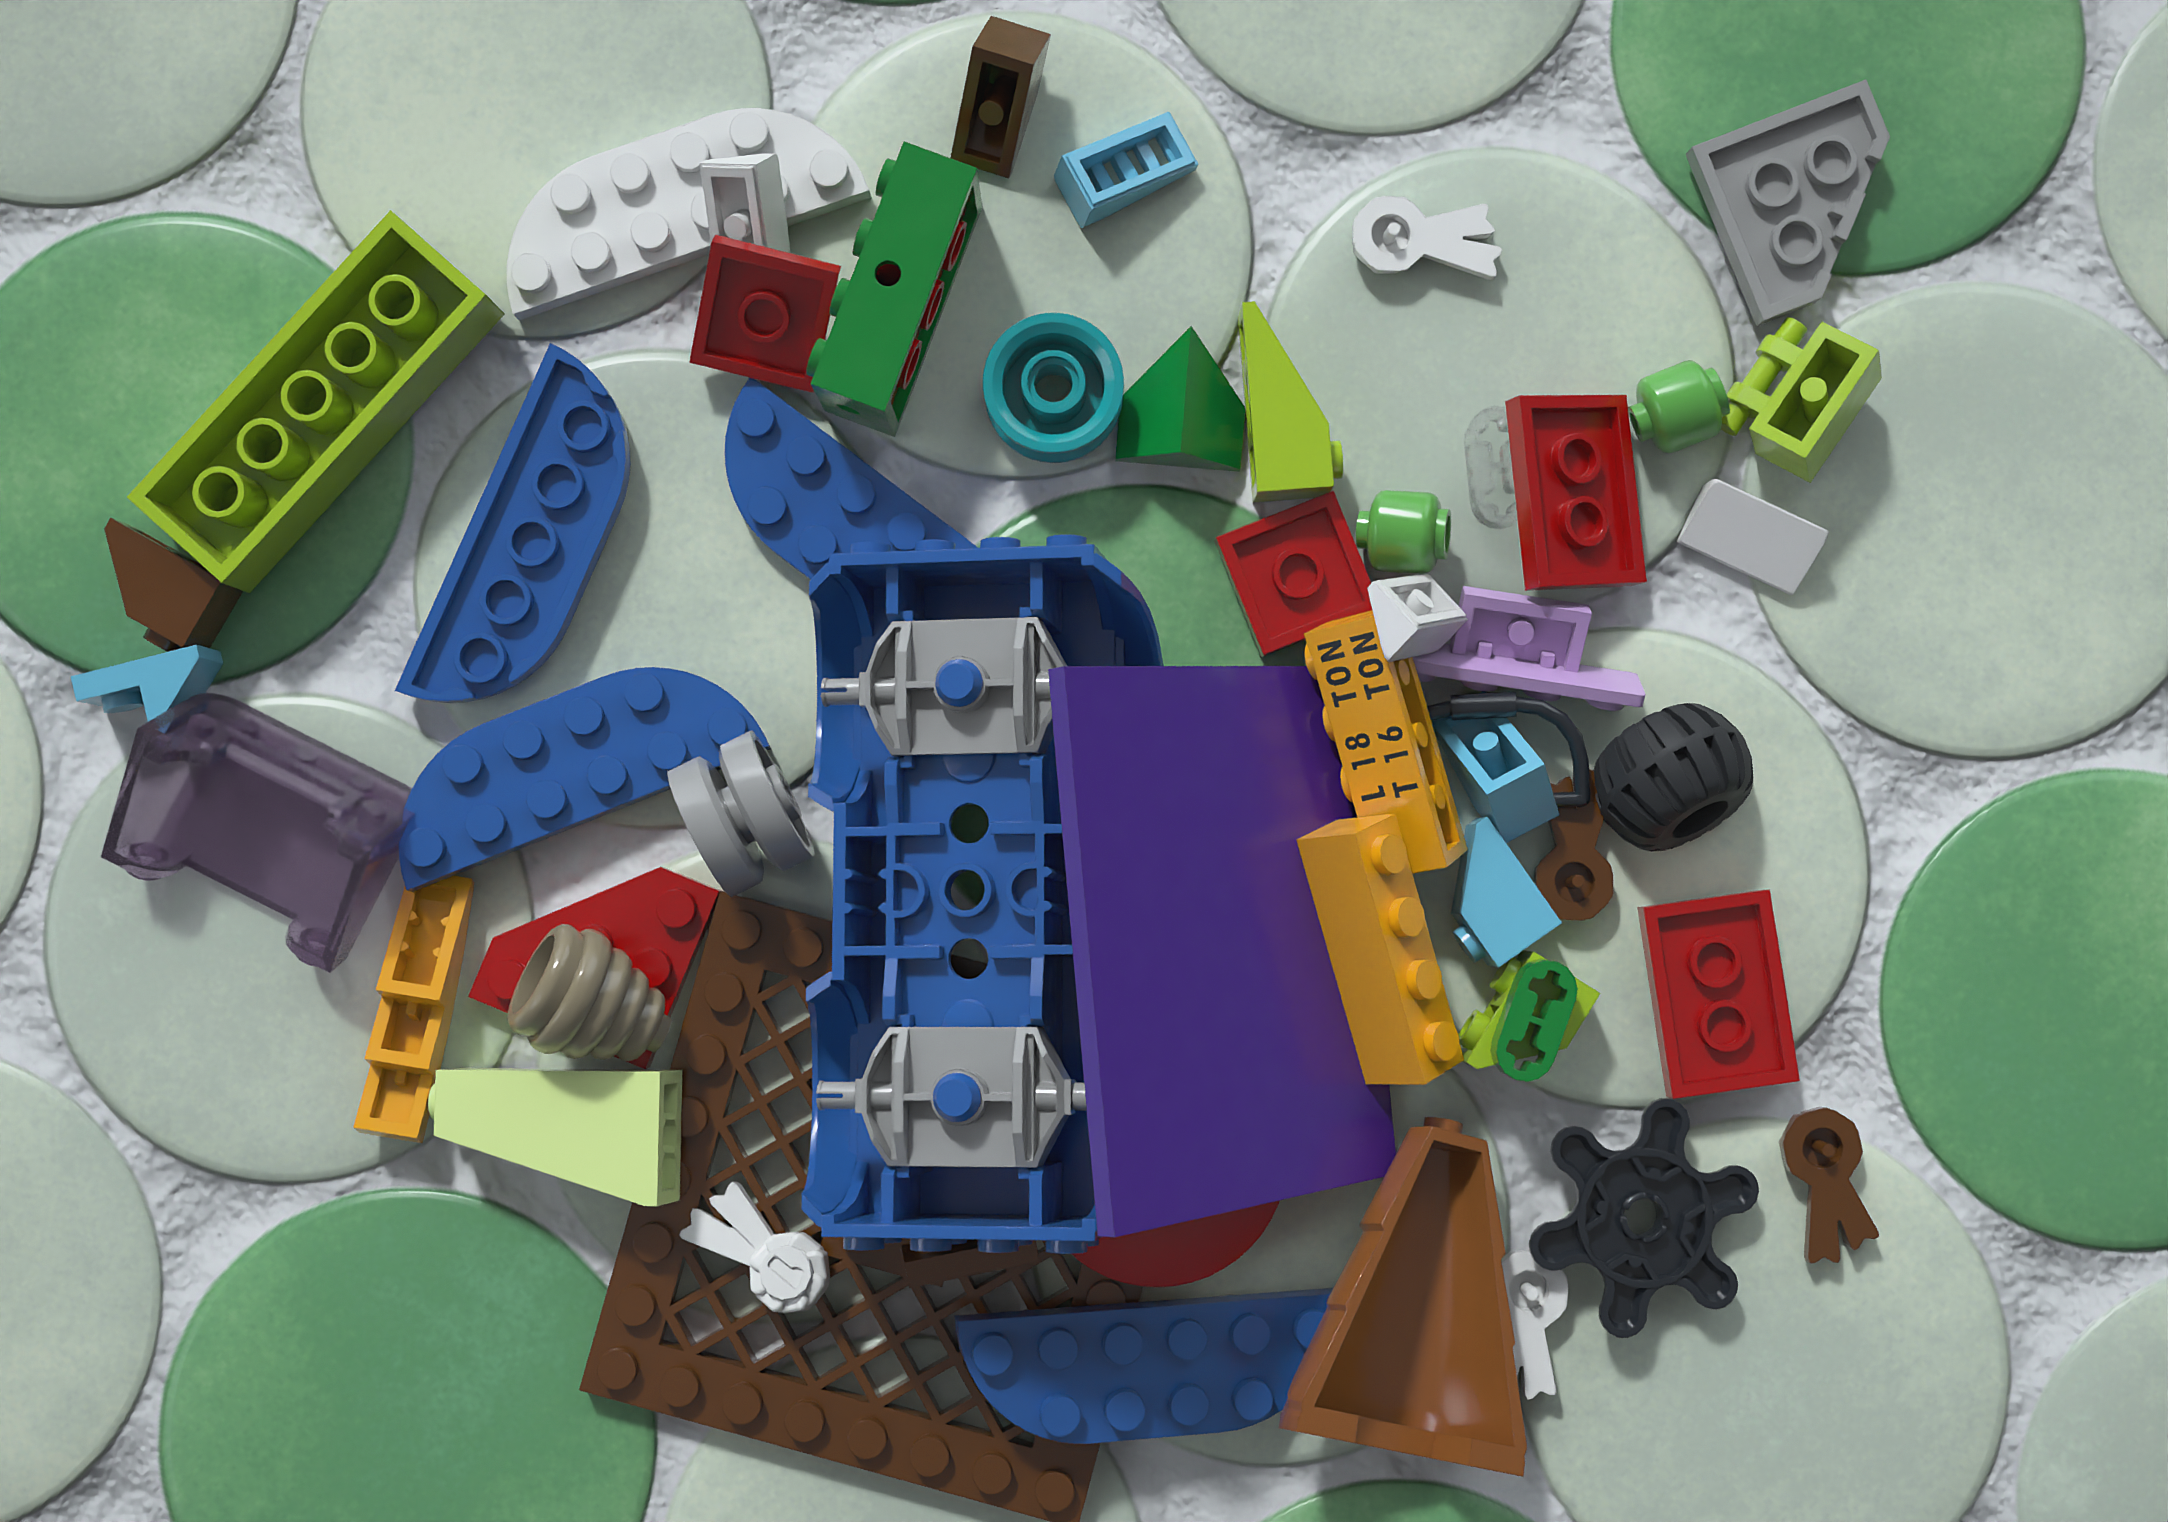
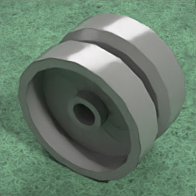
M752 730L720 745L719 760L728 786L717 769L701 756L667 772L676 805L699 853L723 891L730 897L740 894L763 881L764 866L756 842L767 859L782 871H786L815 855L812 842L801 818L800 808L779 767L774 764L762 742Z

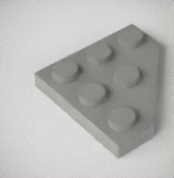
M1867 80L1860 81L1695 145L1686 153V158L1756 327L1813 305L1824 295L1832 276L1830 272L1839 250L1849 236L1866 194L1864 191L1875 165L1881 160L1890 139L1889 132Z

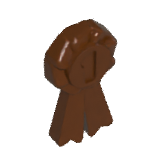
M1590 769L1589 804L1577 808H1558L1559 816L1548 821L1556 847L1540 860L1539 865L1535 867L1534 871L1535 885L1560 920L1584 921L1592 919L1609 903L1613 896L1612 867L1595 849L1604 818L1595 797L1597 790L1595 787L1594 771ZM1569 776L1559 780L1556 785L1550 783L1553 793L1573 792L1572 779Z
M1816 1107L1802 1111L1800 1114H1794L1779 1139V1146L1787 1170L1808 1184L1804 1258L1810 1264L1816 1263L1824 1257L1833 1263H1839L1838 1226L1843 1242L1853 1250H1857L1864 1239H1876L1879 1237V1231L1849 1180L1863 1155L1859 1131L1853 1121L1830 1108Z

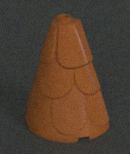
M1425 1117L1422 1127L1409 1128L1359 1224L1363 1233L1327 1299L1328 1307L1288 1390V1399L1281 1412L1278 1428L1523 1477L1527 1443L1513 1354L1515 1338L1501 1262L1506 1252L1487 1140L1462 1134L1463 1124L1458 1121L1438 1117Z

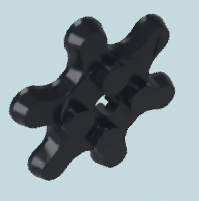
M1670 1098L1654 1100L1644 1109L1641 1116V1128L1638 1138L1631 1146L1624 1150L1613 1151L1605 1148L1590 1131L1583 1127L1569 1126L1556 1133L1551 1142V1157L1557 1168L1565 1172L1574 1181L1577 1189V1200L1573 1210L1566 1217L1557 1221L1544 1222L1537 1226L1529 1240V1252L1533 1260L1544 1269L1551 1271L1562 1270L1569 1265L1580 1262L1597 1268L1604 1282V1292L1599 1305L1598 1317L1603 1328L1618 1338L1632 1337L1644 1328L1647 1321V1309L1650 1298L1658 1289L1666 1285L1684 1287L1690 1292L1697 1303L1709 1309L1724 1308L1733 1301L1738 1290L1737 1276L1732 1268L1722 1262L1715 1254L1711 1244L1712 1232L1715 1225L1722 1218L1731 1214L1744 1213L1751 1209L1756 1203L1759 1194L1758 1181L1747 1168L1738 1165H1728L1717 1171L1705 1173L1699 1172L1690 1165L1684 1152L1685 1138L1690 1128V1118L1682 1104ZM1648 1198L1655 1207L1656 1220L1647 1232L1634 1234L1628 1226L1627 1217L1624 1216V1212L1629 1210L1630 1206L1637 1200Z

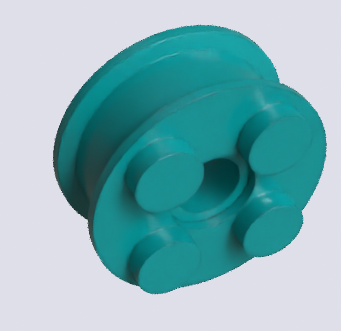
M1043 313L1030 316L1007 329L998 338L989 352L983 372V392L987 413L999 437L1011 449L1024 457L1046 463H1062L1079 459L1094 451L1108 438L1120 416L1124 390V375L1120 358L1106 335L1082 318L1064 313ZM1059 375L1070 383L1072 389L1065 399L1058 402H1049L1037 394L1036 386L1046 376Z

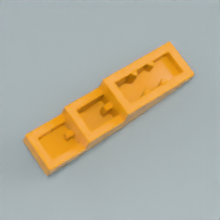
M452 876L414 892L407 891L404 886L376 991L381 995V1001L364 1058L370 1064L353 1126L359 1133L423 1143L430 1116L428 1109L429 1093L435 1083L436 1070H441L465 950L475 884L471 878Z

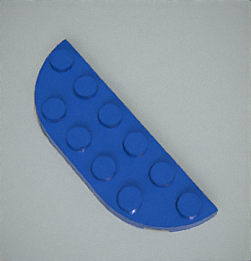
M552 343L548 346L394 691L414 698L442 703L470 702L500 694L527 679L548 660L562 641L573 619L626 497L631 465L630 446L622 415L607 388L579 359Z
M749 377L734 403L725 436V468L729 487L741 515L753 532L774 553L811 580L826 563H829V554L850 553V545L858 542L889 544L890 551H915V542L930 539L952 541L955 543V549L978 548L757 380Z
M644 667L622 670L597 678L474 727L452 740L435 755L419 775L410 791L400 823L398 841L399 861L406 890L411 892L417 891L670 790L667 772L698 756L708 760L717 770L722 769L719 760L720 745L751 730L757 735L766 750H770L771 747L765 734L748 710L730 693L700 676L671 668Z
M1333 1288L955 1315L954 1317L956 1335L964 1362L979 1390L1000 1414L1020 1428L1042 1438L1073 1444H1091L1234 1431L1253 1426L1282 1411L1288 1399V1390L1294 1375L1328 1307L1327 1299Z

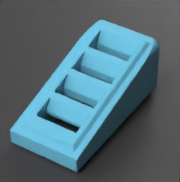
M1166 112L1062 155L1054 173V179L1078 225L1083 228L1195 171L1199 164L1171 113ZM1153 138L1156 139L1169 163L1162 166L1159 164L1148 141ZM1133 150L1145 173L1138 175L1127 152ZM1111 163L1121 183L1114 185L1104 164Z

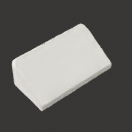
M777 154L737 156L703 160L699 163L711 242L714 235H719L791 253Z
M1712 479L1702 486L1677 543L1792 595L1824 545L1829 531L1723 481Z
M1429 574L1373 581L1367 588L1381 648L1388 662L1438 651L1468 620L1463 610Z

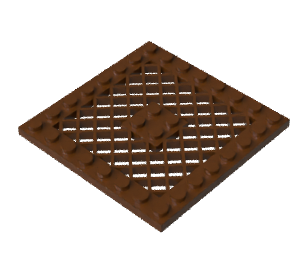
M720 891L670 1070H682L680 1201L660 1206H643L632 1202L579 1390L1046 1521L1080 1522L1101 1443L1073 1444L1057 1442L1037 1435L1034 1436L1033 1442L1016 1438L1017 1435L1026 1430L1014 1423L1003 1427L991 1404L977 1387L964 1362L960 1348L943 1319L971 1302L978 1314L991 1313L982 1296L1012 1280L1027 1307L1025 1310L1055 1308L1072 1298L1070 1307L1139 1302L1143 1286L1127 1284L1108 1278L1090 1269L1083 1263H1081L1076 1279L1062 1254L1046 1252V1240H1042L1044 1247L1038 1250L1040 1262L1004 1269L978 1285L974 1283L971 1276L958 1278L965 1292L938 1308L935 1306L925 1286L911 1288L926 1315L897 1330L881 1301L908 1286L901 1246L910 1244V1238H902V1242L885 1243V1248L879 1250L843 1249V1237H822L821 1246L828 1256L839 1259L829 1265L830 1278L848 1268L864 1298L836 1313L826 1294L823 1293L815 1305L824 1321L796 1336L785 1314L771 1311L763 1303L735 1319L719 1288L744 1274L747 1275L750 1281V1266L739 1262L740 1265L713 1279L697 1251V1248L701 1246L680 1237L681 1231L692 1225L691 1211L693 1208H701L703 1198L713 1216L732 1227L711 1205L709 1198L718 1195L714 1188L715 1185L740 1171L758 1201L755 1203V1206L759 1212L764 1211L775 1233L790 1232L775 1204L805 1187L808 1169L792 1141L811 1131L812 1119L787 1133L770 1102L798 1086L812 1110V1084L809 1080L812 1078V1068L804 1071L787 1041L808 1029L811 1025L810 1017L782 1032L766 1000L794 985L808 1009L806 1002V988L808 984L806 981L813 983L825 974L832 972V920L741 895L730 897L726 892ZM951 953L952 968L962 978H976L987 967L988 963ZM767 970L789 976L762 991ZM757 1011L771 1039L744 1054L755 1012ZM777 1047L793 1078L765 1094L748 1062ZM739 1073L754 1101L727 1115ZM759 1109L776 1140L748 1155L731 1124ZM722 1136L736 1163L709 1178L719 1140ZM781 1148L798 1179L770 1195L753 1164ZM813 1222L797 1232H804L812 1236L821 1231V1227H818ZM1051 1257L1067 1286L1037 1302L1022 1273ZM686 1261L700 1287L674 1302ZM861 1265L901 1277L875 1291ZM944 1281L931 1285L943 1287ZM706 1297L722 1327L695 1341L679 1311ZM870 1308L886 1338L858 1353L842 1324ZM768 1314L784 1344L757 1359L741 1329ZM668 1324L679 1344L664 1340ZM932 1325L948 1354L919 1370L904 1341ZM830 1331L846 1361L819 1376L803 1346ZM729 1337L741 1361L704 1350ZM892 1348L908 1377L880 1393L864 1364ZM791 1354L803 1378L766 1367ZM955 1366L970 1394L942 1410L926 1381ZM853 1371L865 1395L829 1386V1384ZM915 1388L928 1413L890 1402ZM977 1406L990 1430L953 1419Z

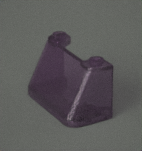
M200 693L191 696L137 728L101 858L125 869L129 875L145 881H154L162 877L171 876L188 866L293 919L285 935L287 947L301 962L319 967L331 973L346 960L399 859V842L415 813L404 808L412 788L239 700L216 693Z

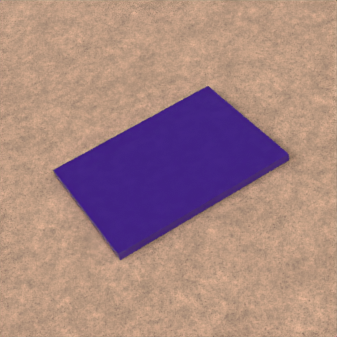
M1062 666L1048 669L1098 1236H1123L1384 1177L1396 1155L1389 1084L1365 1083L1296 839L1335 820L1357 818L1353 802L1346 798L1342 789L1340 774L1343 766L1336 742L1329 738L1324 727L1323 708L1325 704L1318 680H1315L1310 675L1307 666Z

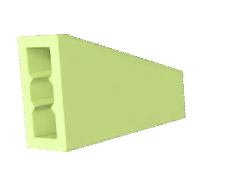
M518 1068L436 1070L435 1083L431 1087L428 1098L429 1113L434 1120V1136L643 1206H660L680 1201L682 1070Z

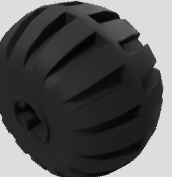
M1696 703L1669 706L1642 718L1636 724H1632L1606 746L1595 762L1593 770L1597 790L1595 797L1605 823L1624 841L1639 849L1650 852L1665 851L1682 846L1684 843L1691 842L1701 837L1702 834L1711 831L1738 810L1739 806L1749 796L1753 787L1752 756L1743 735L1722 714Z

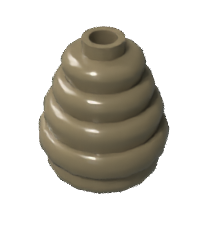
M561 924L551 929L532 954L514 990L507 1016L511 1029L518 1035L527 1036L530 1045L541 1053L553 1054L560 1051L571 1059H579L590 1054L597 1060H606L617 1055L623 1061L637 1059L645 1050L653 1053L656 1052L663 1044L669 1032L672 1019L664 1014V995L658 989L649 987V979L640 969L632 968V961L623 950L613 948L608 938L597 930L585 929L579 932L568 924Z

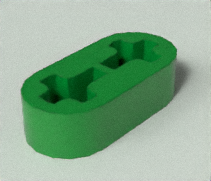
M1543 959L1530 961L1519 969L1513 979L1492 1038L1490 1049L1493 1063L1498 1070L1512 1079L1525 1082L1537 1080L1548 1073L1555 1061L1576 1002L1578 990L1574 975L1563 964ZM1549 970L1554 973L1552 984L1561 988L1560 996L1557 1000L1546 999L1543 1002L1539 1016L1535 1017L1532 1014L1538 1000V995L1534 991L1529 990V983L1532 978L1544 979ZM1529 1022L1535 1024L1530 1038V1045L1539 1050L1538 1057L1535 1062L1524 1060L1520 1069L1514 1068L1515 1056L1506 1052L1507 1045L1510 1040L1522 1041Z

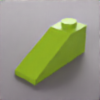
M1242 302L1238 315L1252 503L1309 499L1329 493L1334 487V479L1343 478L1340 440L1330 441L1328 420L1256 302Z

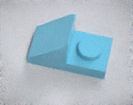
M193 645L71 676V681L77 702L102 706L104 713L125 712L144 706L151 734L157 737L176 739L184 730L222 667L223 660L221 651Z

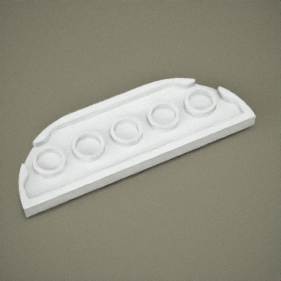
M741 108L719 112L581 160L561 171L537 192L520 217L509 247L507 290L512 313L518 320H522L709 255L711 240L699 165L703 160L755 154H777L787 227L872 198L862 172L845 148L824 130L805 119L776 110Z

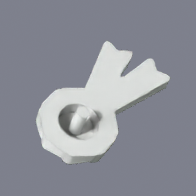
M1381 196L1372 199L1362 208L1352 225L1353 253L1377 274L1404 273L1421 257L1475 276L1493 280L1497 273L1493 261L1499 257L1502 249L1499 246L1468 241L1487 239L1495 231L1494 227L1486 220L1488 213L1487 204L1475 205L1426 217L1412 201L1405 197Z
M731 1182L727 1187L725 1195H716L709 1198L711 1205L732 1227L702 1209H692V1225L683 1229L679 1234L680 1237L750 1266L751 1291L771 1311L778 1313L806 1311L817 1303L828 1288L830 1279L828 1254L823 1247L804 1232L774 1234L740 1183Z
M1528 1250L1511 1251L1501 1262L1515 1338L1513 1354L1516 1375L1518 1377L1519 1368L1521 1367V1391L1527 1400L1533 1399L1540 1391L1549 1395H1555L1556 1385L1544 1329L1559 1318L1567 1307L1568 1278L1562 1270L1551 1271L1540 1267L1533 1260Z

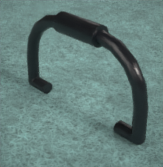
M1516 692L1450 695L1449 701L1427 706L1431 721L1451 716L1452 720L1517 717V712L1538 715L1554 724L1569 745L1573 763L1574 792L1553 793L1557 808L1584 807L1589 804V759L1583 735L1563 711L1544 700L1516 697Z

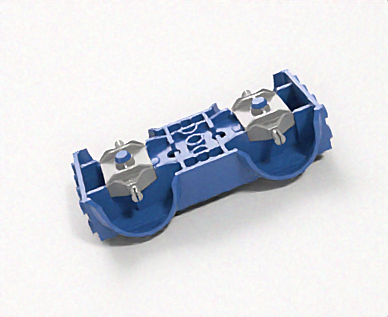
M1053 535L1046 538V546L1021 547V541L1016 538L990 537L980 541V548L955 549V543L952 541L930 539L915 542V551H890L889 544L880 542L853 543L850 545V553L829 554V563H826L809 581V600L813 610L816 639L817 719L815 759L812 779L808 783V797L834 812L832 972L825 974L806 988V1002L810 1014L812 1039V1124L808 1174L804 1190L802 1191L801 1209L818 1227H821V1237H843V1249L879 1250L885 1248V1243L902 1242V1238H910V1250L947 1251L952 1249V1244L967 1243V1239H978V1251L1016 1252L1019 1251L1020 1245H1031L1033 1240H1046V1252L1085 1253L1088 1252L1089 1246H1098L1099 1239L1103 1236H1098L1048 669L1062 666H1164L1157 629L1151 611L1138 588L1121 570L1111 564L1094 544H1087V538L1084 536ZM967 804H976L982 807L989 820L986 834L975 843L959 841L953 834L951 827L954 813L960 807ZM967 871H974L983 880L985 887L982 901L973 909L962 910L956 906L952 899L951 887L957 876ZM965 939L978 940L984 945L988 953L986 969L981 975L973 979L960 977L951 965L953 948Z

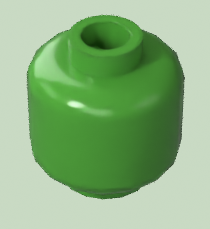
M1692 360L1681 362L1641 379L1636 388L1637 404L1628 407L1632 427L1640 442L1651 439L1654 445L1666 454L1677 452L1715 437L1721 430L1722 417L1730 414L1728 397L1717 372L1712 367L1704 370L1698 363Z
M1385 490L1375 496L1370 511H1359L1356 524V546L1358 549L1368 550L1369 561L1375 570L1380 572L1425 574L1434 569L1438 559L1446 560L1448 557L1451 540L1450 509H1441L1440 501L1435 494L1430 492Z

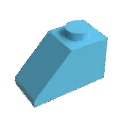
M1451 716L1431 721L1435 736L1473 807L1481 817L1487 816L1506 843L1559 816L1544 762L1507 718L1452 720Z
M1486 816L1476 818L1465 827L1464 838L1468 850L1460 856L1451 915L1460 927L1452 933L1472 962L1476 963L1483 959L1487 966L1500 967L1562 922L1490 819Z

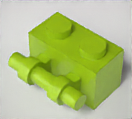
M1786 317L1774 335H1766L1755 353L1759 358L1743 382H1734L1727 392L1730 414L1722 417L1721 430L1729 435L1736 436L1748 418L1755 419L1749 427L1755 454L1811 483L1882 379L1880 354L1878 349L1824 322L1819 324L1805 347L1801 349L1797 346L1806 334L1807 328L1796 319ZM1780 371L1787 372L1771 397L1766 395V391Z

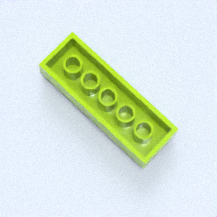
M390 210L131 491L127 498L221 583L250 593L487 335L505 313L484 292Z

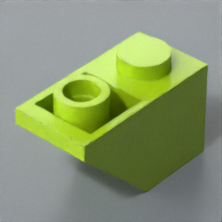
M1523 950L1517 959L1513 957L1497 969L1490 983V988L1495 990L1496 993L1483 1013L1477 1009L1471 1013L1458 1034L1459 1043L1462 1045L1463 1063L1476 1069L1495 1065L1490 1052L1491 1042L1513 979L1519 969L1526 963L1538 959H1547L1534 951ZM1549 970L1544 979L1532 978L1529 983V990L1534 991L1538 995L1532 1016H1539L1543 1002L1546 999L1557 1000L1560 996L1561 988L1552 984L1554 973ZM1576 977L1575 980L1578 988L1576 1002L1558 1050L1568 1048L1601 994ZM1529 1022L1522 1041L1510 1040L1507 1045L1506 1052L1514 1055L1515 1060L1538 1055L1539 1050L1530 1045V1038L1535 1024Z

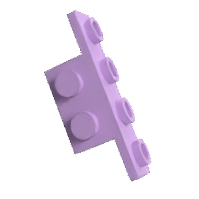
M1463 586L1459 607L1467 615L1466 618L1468 620L1452 636L1450 644H1444L1436 652L1413 657L1420 682L1433 681L1435 676L1460 680L1464 686L1478 691H1495L1498 686L1522 689L1526 695L1544 701H1557L1561 696L1581 698L1596 708L1609 711L1621 710L1624 705L1643 707L1646 695L1639 677L1635 673L1580 664L1592 616L1590 607L1586 604Z

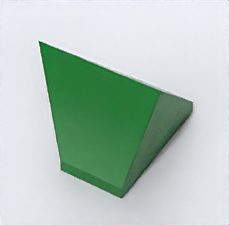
M1192 326L1123 394L1118 422L1115 461L1240 472L1245 406Z

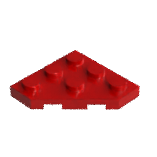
M665 867L656 868L493 937L468 997L508 1013L509 1005L521 974L542 939L551 929L561 924H568L579 932L585 929L597 930L608 938L613 948L623 950L631 959L632 968L640 969L649 979V987L658 989L664 995V1014L671 1017L710 924L720 891L722 890ZM645 1050L637 1059L626 1062L643 1069H648L656 1052L653 1053Z

